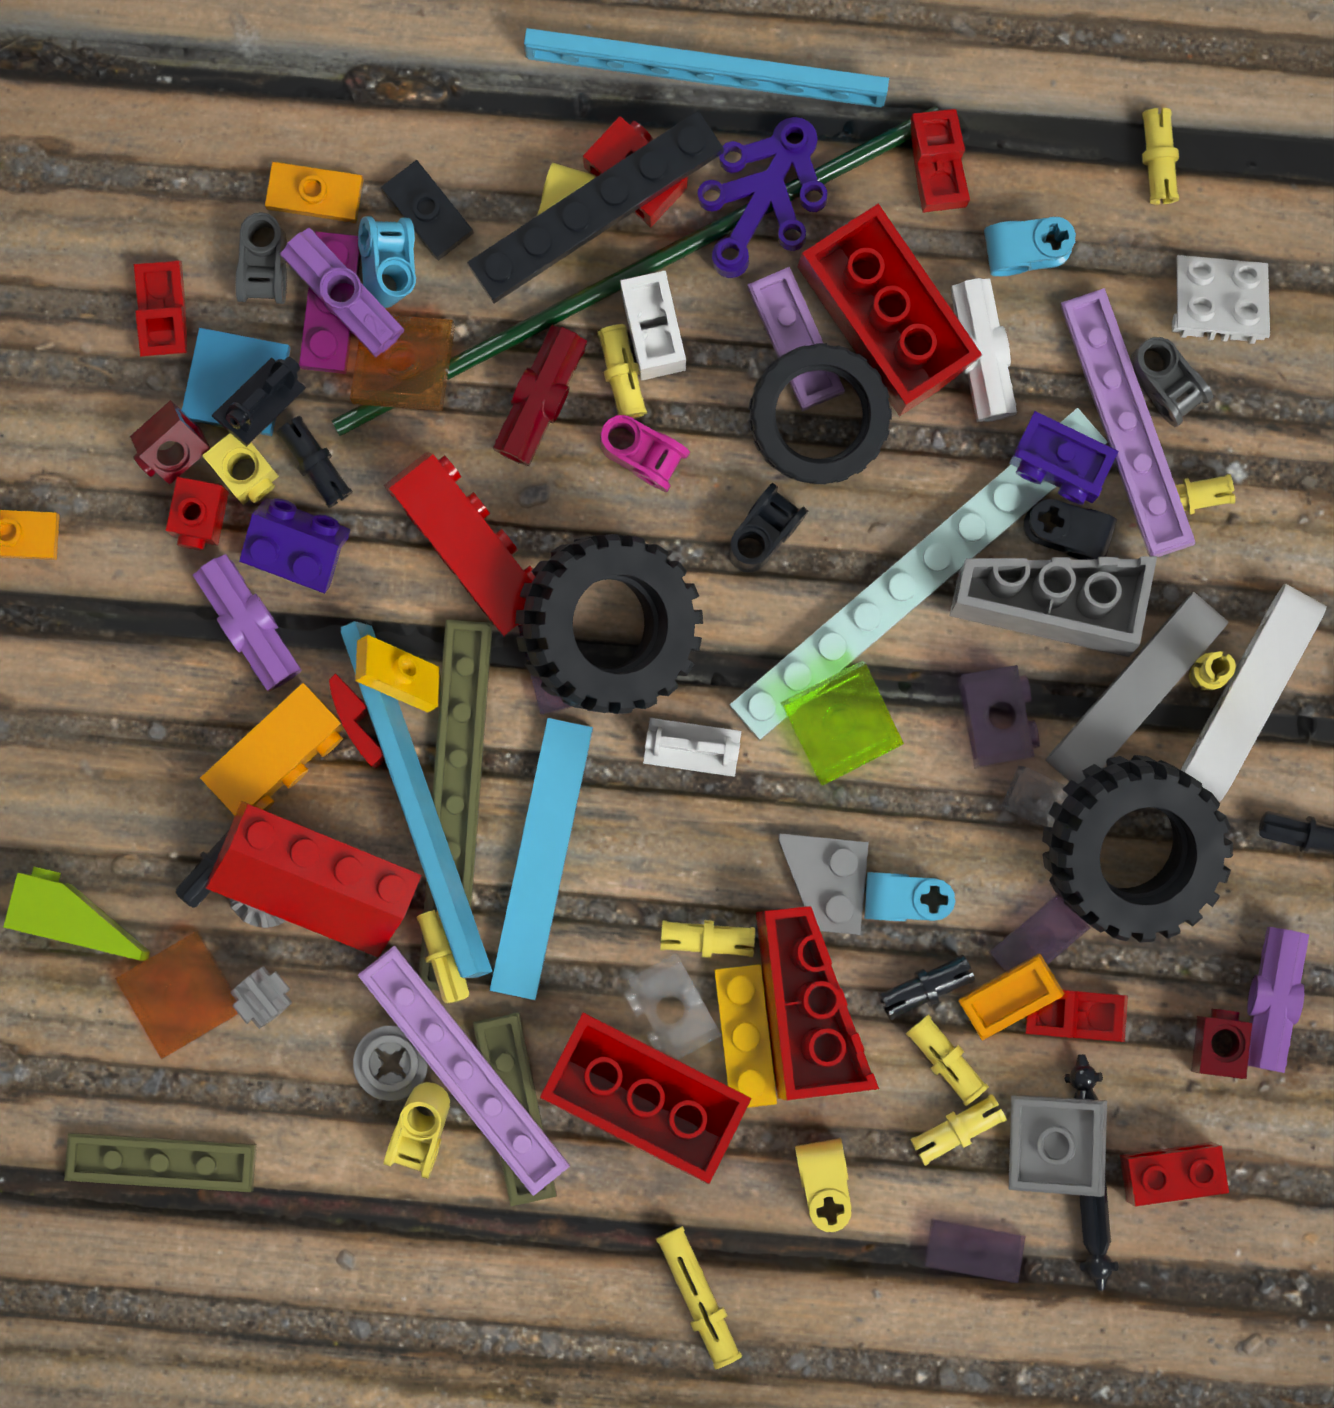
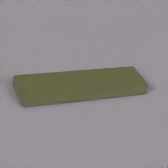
M517 1012L473 1022L478 1050L544 1132L520 1013ZM500 1155L510 1206L557 1197L554 1180L533 1196Z
M68 1133L64 1181L252 1192L254 1189L257 1144Z

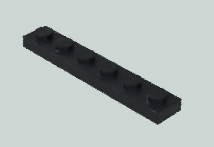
M696 111L467 262L468 267L493 304H495L723 154L724 147L700 112Z

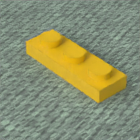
M761 964L715 969L727 1084L729 1087L752 1098L747 1108L776 1105L777 1098Z

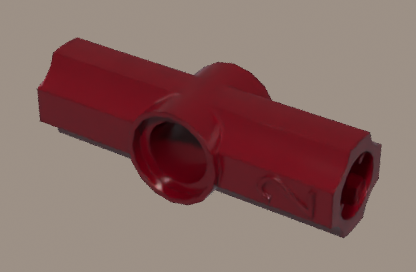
M551 325L531 369L527 367L518 382L511 400L513 407L502 425L498 438L495 440L494 451L518 464L530 466L549 424H553L563 408L570 390L568 384L585 352L587 340L564 327Z

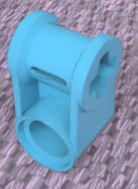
M365 216L361 219L358 230L363 285L384 308L392 307L412 292L416 283L413 250L415 242L414 226L410 218H400L398 222L375 221L371 216ZM382 274L393 278L397 287L396 291H391L384 285Z
M1049 217L1028 221H1006L986 227L984 233L990 273L992 276H1011L1031 270L1055 268L1064 264L1068 260L1075 244L1076 233L1073 226L1064 218ZM1047 235H1054L1056 242H1061L1059 250H1052L1051 244L1045 243Z
M867 872L865 919L935 921L947 917L954 909V891L943 880L909 877L908 874ZM930 886H938V893L946 896V903L938 905L936 913H930L929 906L920 901L921 894H928L930 892Z

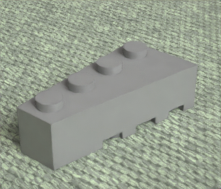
M1142 556L1139 559L1098 557V559L1070 560V557H1052L1051 560H1027V558L966 559L958 573L949 616L1130 657L1141 642L1157 556Z

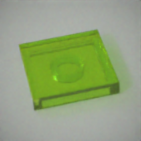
M863 660L780 702L821 786L904 744L873 677Z

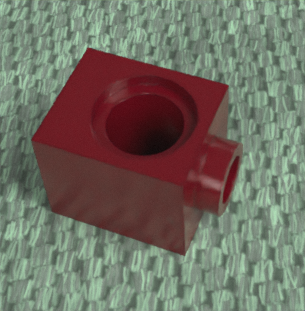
M171 400L130 436L137 451L133 458L139 467L150 477L157 473L169 485L199 460L204 453L211 449L201 428ZM175 441L174 445L168 449H158L165 442Z
M1211 1008L1210 1018L1197 1016L1191 1072L1247 1079L1252 1023L1239 1021L1240 1012ZM1224 1029L1232 1037V1048L1227 1054L1218 1056L1213 1051L1212 1038L1216 1032Z

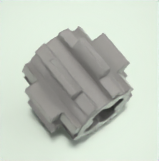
M264 966L249 975L230 992L237 1001L232 1005L246 1024L253 1021L258 1029L268 1024L292 1004V1001L286 995L290 991L288 985L276 971L270 975Z

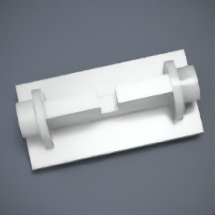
M650 718L643 764L735 777L741 731Z

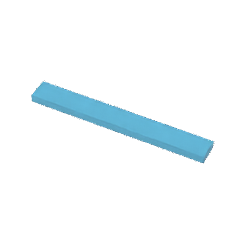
M526 28L524 40L526 58L536 61L880 108L885 104L889 78L529 28Z
M352 622L341 627V634L356 675L357 640L367 634L374 638L376 636L372 626ZM359 683L460 977L478 978L493 972L399 702L391 696Z

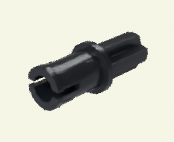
M1271 811L1265 812L1259 824V835L1262 838L1299 846L1300 851L1304 853L1311 849L1334 855V826L1318 823L1315 817L1308 816L1305 820Z
M228 832L208 853L203 851L200 854L203 859L176 888V894L188 906L192 908L198 907L211 892L205 886Z

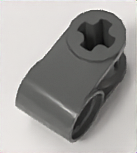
M263 212L253 213L241 224L239 261L236 269L235 285L238 302H246L248 298L275 299L276 304H285L287 268L286 261L280 256V253L286 247L287 239L280 224L270 214ZM265 227L274 230V239L266 247L253 245V236L257 230Z
M1152 337L1142 343L1132 353L1130 360L1138 383L1152 399L1154 406L1161 416L1173 427L1181 425L1183 423L1182 417L1201 402L1209 403L1213 400V394L1208 384L1188 364L1170 340L1163 337ZM1145 351H1155L1161 355L1164 364L1162 371H1152L1145 365ZM1184 392H1188V396L1180 402H1176L1179 396Z

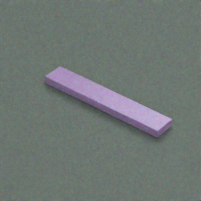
M1105 288L1061 302V310L1108 443L1111 448L1119 451L1115 462L1148 555L1160 557L1195 545L1193 533Z
M396 946L390 948L358 974L366 987L533 1196L570 1167L567 1160Z

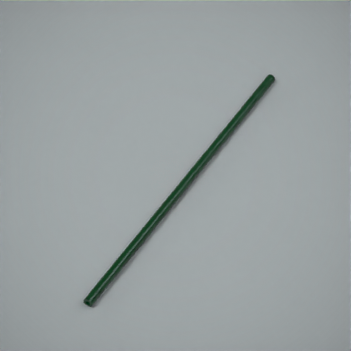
M934 106V107H932V108H930V109H928V110H926V111H924V112H932V111H940V110L938 109L937 106ZM911 119L815 168L817 180L822 184H826L912 139ZM798 178L785 184L790 201L800 197L801 184ZM770 203L764 215L774 211L772 203ZM748 204L331 420L339 436H342L551 327V325H555L621 290L620 280L655 273L732 233Z

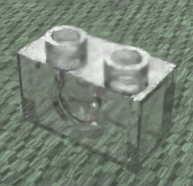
M677 953L627 980L631 989L623 993L636 1017L645 1013L650 1021L653 1030L646 1033L654 1049L678 1060L722 1036ZM675 996L683 1003L684 1013L677 1022L666 1023L658 1017L656 1006L663 997Z

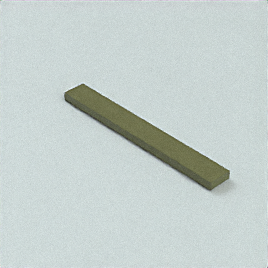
M446 620L432 800L472 911L493 624L489 622ZM426 879L424 913L432 910L437 912ZM422 934L419 976L430 990L440 991L432 963H426L425 960L429 955Z

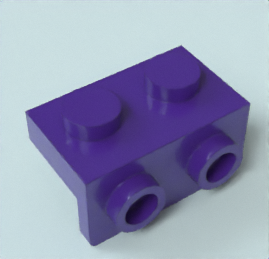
M1034 411L1009 464L1017 467L1016 474L1023 479L1035 484H1041L1044 480L1059 487L1058 494L1063 498L1083 505L1085 500L1093 503L1099 497L1102 491L1101 487L1119 451Z
M266 498L252 513L239 562L325 594L330 588L341 548L348 540L351 530L341 526L336 519L330 516L312 515L297 509L293 503L287 500Z

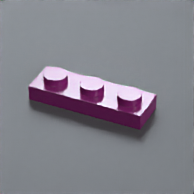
M315 231V234L336 257L358 276L361 258L358 236ZM340 283L331 290L330 298L337 302H345L352 297L355 288L350 284ZM309 287L299 366L304 370L346 374L351 331L337 316L329 312L324 302Z

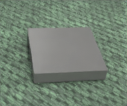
M1012 1095L1009 1190L1104 1196L1107 1100Z

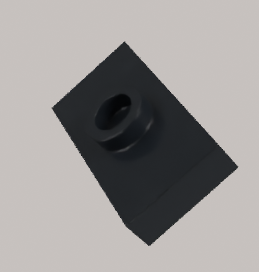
M415 160L381 187L383 193L403 218H410L412 220L414 232L438 261L474 234L470 225L418 160Z

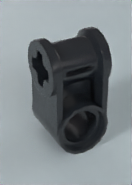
M773 482L758 498L749 511L748 516L731 538L728 553L730 561L737 569L743 572L760 570L779 546L788 540L809 512L804 506L797 508L777 492L778 486ZM753 538L761 544L763 552L759 557L753 559L746 558L739 552L738 543L743 539Z
M1047 499L1041 501L1027 512L1023 520V529L1027 538L1037 545L1063 552L1078 560H1091L1107 556L1117 519L1097 510L1080 508L1055 499ZM1048 512L1051 514L1050 522L1056 524L1057 527L1045 532L1043 531L1044 523L1037 519Z

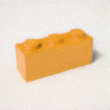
M302 683L203 774L200 779L234 816L238 811L241 801L267 811L275 802L271 796L283 785L288 789L293 787L309 771L305 766L307 762L317 753L322 757L326 756L343 740L339 733L344 727L336 715L309 686Z

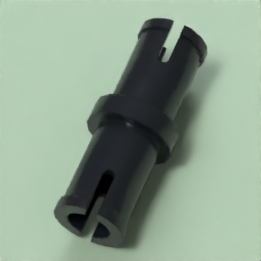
M297 416L291 420V425L287 422L277 430V434L281 436L300 465L297 469L301 475H308L325 500L328 508H331L338 504L337 501L339 499L343 501L353 491L347 486L329 460L332 457L329 450L320 447L303 422L302 417Z
M960 955L958 958L928 972L921 969L914 973L915 978L885 992L882 991L878 993L880 1002L885 1004L883 1009L890 1020L896 1019L895 1017L925 1003L929 1006L939 1003L938 997L966 984L974 983L975 977L973 972L969 973L968 971L971 967L965 956Z

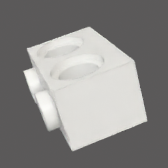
M666 271L620 280L621 295L636 360L639 364L641 381L686 371V357Z

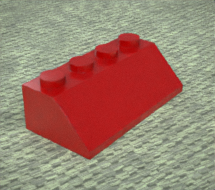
M879 203L802 252L797 266L856 354H860L867 359L866 362L873 369L876 368L881 375L880 379L884 387H887L890 396L888 398L889 402L899 417L938 392L982 357L978 347Z
M241 801L205 888L379 957L404 919L422 875Z
M584 1012L540 1096L541 1100L705 1184H710L752 1099Z

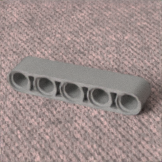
M1193 591L1046 758V761L1067 780L1070 781L1072 779L1078 784L1086 779L1082 770L1093 764L1103 768L1106 765L1107 759L1114 756L1229 622Z

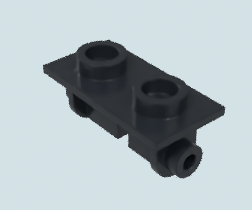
M271 357L212 414V417L247 447L306 389L297 380V373L300 371L299 364L291 357L276 361Z

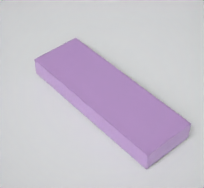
M790 267L748 284V291L778 358L795 348L823 343ZM816 370L805 372L789 382L802 411L842 395L845 391L838 375L829 371Z

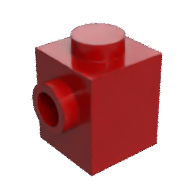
M177 477L166 526V532L172 537L178 538L176 545L204 551L205 544L218 546L229 492L222 485Z

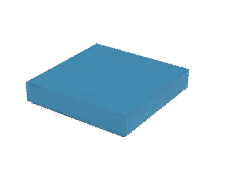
M199 328L182 411L192 421L223 427L212 417V414L271 357L275 361L278 359L284 360L286 357H289L290 346ZM276 419L260 434L272 436Z

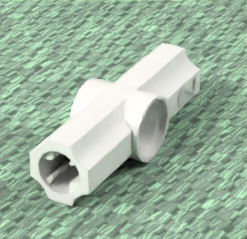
M977 278L952 285L950 290L954 314L982 353L981 358L963 371L964 375H968L977 422H990L1013 416L1017 413L1008 370V366L1011 364L1010 349L1005 328L999 325L991 280Z

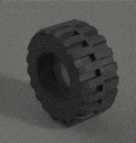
M632 535L585 536L574 539V543L562 544L552 550L551 558L548 561H540L532 570L533 575L536 576L533 582L524 583L520 593V597L526 599L524 610H516L515 624L523 625V636L516 639L519 651L527 652L530 660L525 663V666L531 676L540 677L542 680L541 687L550 695L562 698V703L593 712L632 713V710L635 708L647 709L657 704L656 697L660 695L669 696L678 688L675 679L678 676H688L694 664L687 660L690 651L700 650L702 641L701 637L694 636L695 624H703L702 610H694L692 600L698 598L699 594L694 583L684 582L682 577L686 575L687 571L679 561H669L667 559L668 551L661 546L646 544L644 538ZM607 579L625 583L637 596L644 614V632L639 647L629 660L614 668H602L588 662L580 652L573 633V616L580 597L593 583Z
M1134 755L1131 760H1127L1122 756L1108 758L1106 761L1107 767L1100 768L1093 764L1082 770L1086 779L1078 784L1072 779L1062 790L1068 796L1062 805L1055 801L1053 802L1048 814L1055 821L1053 827H1044L1042 841L1049 846V851L1042 854L1044 868L1052 873L1049 882L1054 891L1064 899L1063 903L1100 933L1105 931L1112 938L1122 941H1128L1132 936L1139 943L1154 942L1156 939L1155 933L1158 932L1167 939L1180 934L1181 930L1178 925L1187 922L1189 925L1194 926L1203 918L1199 913L1206 903L1213 907L1220 898V895L1214 891L1219 881L1227 883L1231 869L1224 865V859L1233 856V842L1224 837V833L1229 832L1231 829L1228 818L1217 810L1220 803L1213 793L1203 788L1201 782L1177 767L1162 760L1157 762L1148 756ZM1146 807H1154L1161 810L1168 816L1173 832L1171 853L1164 867L1152 879L1135 887L1117 888L1109 884L1103 877L1100 866L1101 847L1109 829L1117 820L1131 811Z

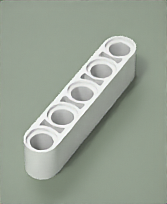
M1287 584L1282 586L1272 601L1238 663L1234 675L1226 685L1181 768L1183 772L1201 782L1202 787L1212 792L1219 802L1226 795L1327 608L1324 604Z

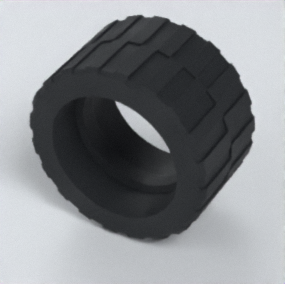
M816 343L795 348L772 362L765 369V372L757 380L753 388L754 392L748 408L750 410L749 428L755 440L753 442L757 450L765 457V461L790 479L810 484L838 483L847 480L848 477L859 474L866 469V466L872 460H875L881 452L880 449L884 441H887L890 431L888 430L889 422L892 420V408L890 409L888 398L890 396L887 387H884L880 379L881 375L876 368L873 369L866 362L867 359L860 354H854L849 351V348L839 345L830 346L827 343ZM816 370L829 371L847 380L860 398L863 413L859 433L852 444L837 455L821 459L809 458L791 449L779 433L775 416L778 398L785 386L800 374Z

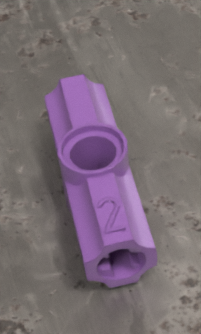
M310 228L299 232L287 243L284 250L280 253V256L324 302L329 312L337 316L374 357L390 348L404 332V328L360 282L356 273L348 269ZM340 283H347L355 288L352 297L345 302H337L330 298L331 290Z
M224 554L212 559L193 574V577L219 615L217 621L236 650L239 653L243 652L252 670L267 691L270 692L281 687L302 671L276 631L278 626L259 596L256 593L252 594L243 576H241L228 555Z
M1267 927L1261 953L1259 974H1256L1252 980L1247 1003V1012L1251 1016L1250 1023H1252L1248 1066L1285 1073L1292 1028L1299 1021L1303 1008L1304 985L1301 983L1309 934Z

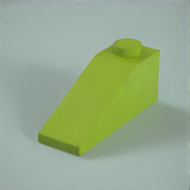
M34 866L31 875L17 873L4 928L139 961H148L150 951L72 884L59 882L60 872Z

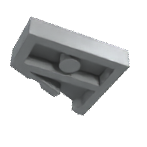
M779 834L778 841L792 873L797 891L800 894L804 907H812L820 931L860 935L869 842Z

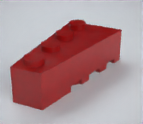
M426 452L383 486L393 498L395 497L399 501L409 519L424 537L430 541L439 557L452 573L459 578L462 586L496 629L504 636L519 625L515 624L516 610H524L526 599L520 597V593L524 583H532L536 576L532 573L533 568L530 565L524 570L520 567L512 556L519 551L503 529L494 533L484 520L490 515L485 505L474 492L466 497L455 483L462 476L445 455L438 460L434 454Z
M805 906L756 912L777 1098L788 1101L879 1089L874 1073H871L864 1054L865 1049L859 1033L856 1032L849 1014L845 995L842 988L839 987L833 971L832 961L812 907Z

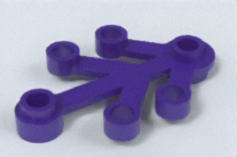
M792 117L781 121L775 127L770 138L747 145H742L736 141H730L723 145L724 153L719 156L721 167L725 171L737 173L747 163L774 157L766 171L723 184L716 180H707L699 186L697 192L700 206L706 211H717L725 203L753 195L731 236L721 239L713 248V266L721 276L735 278L747 270L749 265L747 245L770 203H772L779 224L778 235L780 245L789 251H796L804 246L806 242V229L796 219L784 183V178L792 164L801 184L800 203L802 207L809 212H818L826 206L827 189L824 184L817 180L810 158L817 147V133L813 125L805 119ZM791 133H798L803 137L802 141L797 144L789 143L786 138ZM730 152H738L741 158L735 163H730L725 160V156ZM709 190H715L720 194L719 198L715 201H707L703 196ZM810 191H818L822 198L817 202H810L805 196ZM790 229H795L800 232L801 236L795 241H789L784 237V234ZM728 248L736 249L739 252V255L733 260H726L722 257V253Z

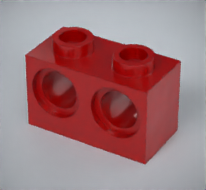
M1208 1142L1120 1155L1126 1201L1135 1207L1229 1193L1223 1149L1219 1144Z

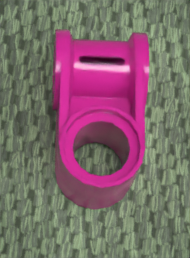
M616 415L610 418L604 424L601 432L600 444L606 457L628 469L647 484L664 492H668L671 487L668 481L682 458L686 459L690 454V451L681 443L665 434L652 430L626 415ZM617 428L627 429L632 433L634 443L627 449H616L608 440L609 434ZM664 454H666L667 456L661 464L660 468L656 470L655 468L659 463L660 459Z

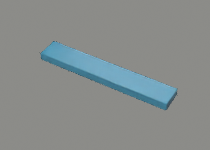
M547 718L490 991L536 1000L593 727Z

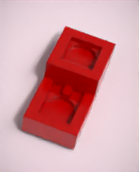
M950 109L912 114V147L922 212L966 208L970 202L961 160L965 147L957 110Z
M182 261L133 264L138 310L135 313L140 357L187 353Z
M335 673L329 679V685L340 721L360 754L371 767L377 769L385 762L381 747L358 724L369 714L367 706Z
M1063 990V997L1027 1016L1026 1034L1125 1042L1128 995Z

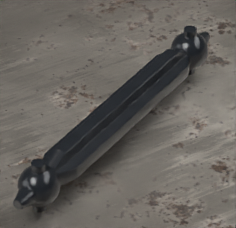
M1079 1054L1075 1067L1071 1070L1070 1074H1065V1082L1071 1083L1076 1089L1074 1098L1099 1100L1093 1088L1097 1082H1102L1103 1075L1101 1072H1096L1090 1066L1085 1054ZM1106 1173L1104 1196L1079 1195L1083 1243L1090 1254L1086 1262L1080 1263L1081 1271H1086L1094 1280L1099 1291L1105 1290L1107 1278L1110 1277L1113 1271H1118L1119 1268L1118 1262L1112 1261L1107 1255L1111 1244Z

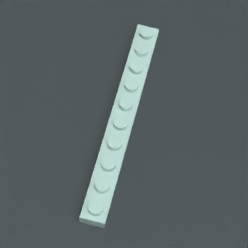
M1079 408L1075 409L1060 422L1105 445L1108 443ZM1010 465L730 704L731 709L760 741L958 572L966 559H973L1057 486L1044 480L1041 484L1027 481L1016 474L1017 467Z

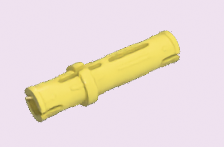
M681 1226L656 1238V1241L663 1251L675 1282L692 1315L691 1327L694 1332L699 1331L716 1370L735 1362L742 1355L738 1351L724 1320L728 1315L724 1307H718L703 1274V1270L684 1233L685 1230ZM680 1257L682 1258V1260H683V1262H684V1264H685V1266H686V1268H687V1271H688V1273H689V1275H690V1277H691V1279H692V1282H693V1284H694V1286H695V1288H696V1290H697V1293L695 1292V1290H694V1288H693V1286H692V1284H691V1281H690V1279H689V1277H688V1275H687V1273H686V1271H685V1268H684V1266H683V1264H682V1262H681V1260H680ZM701 1303L703 1304V1306H704V1308H705V1310H706V1312H707V1314H708V1318H707V1315L705 1314V1312H704V1310H703V1308H702V1306H701ZM710 1322H711V1324L713 1325V1328H714V1330H715V1332H716L718 1338H716V1336H715V1334H714V1332H713V1330H712V1327H711V1325H710Z

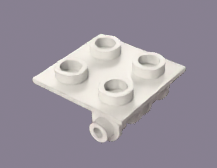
M1177 255V314L1173 316L1172 332L1180 333L1182 338L1187 336L1203 337L1204 332H1207L1208 340H1214L1216 333H1221V341L1227 342L1230 335V340L1248 341L1249 344H1255L1256 340L1269 338L1268 263Z

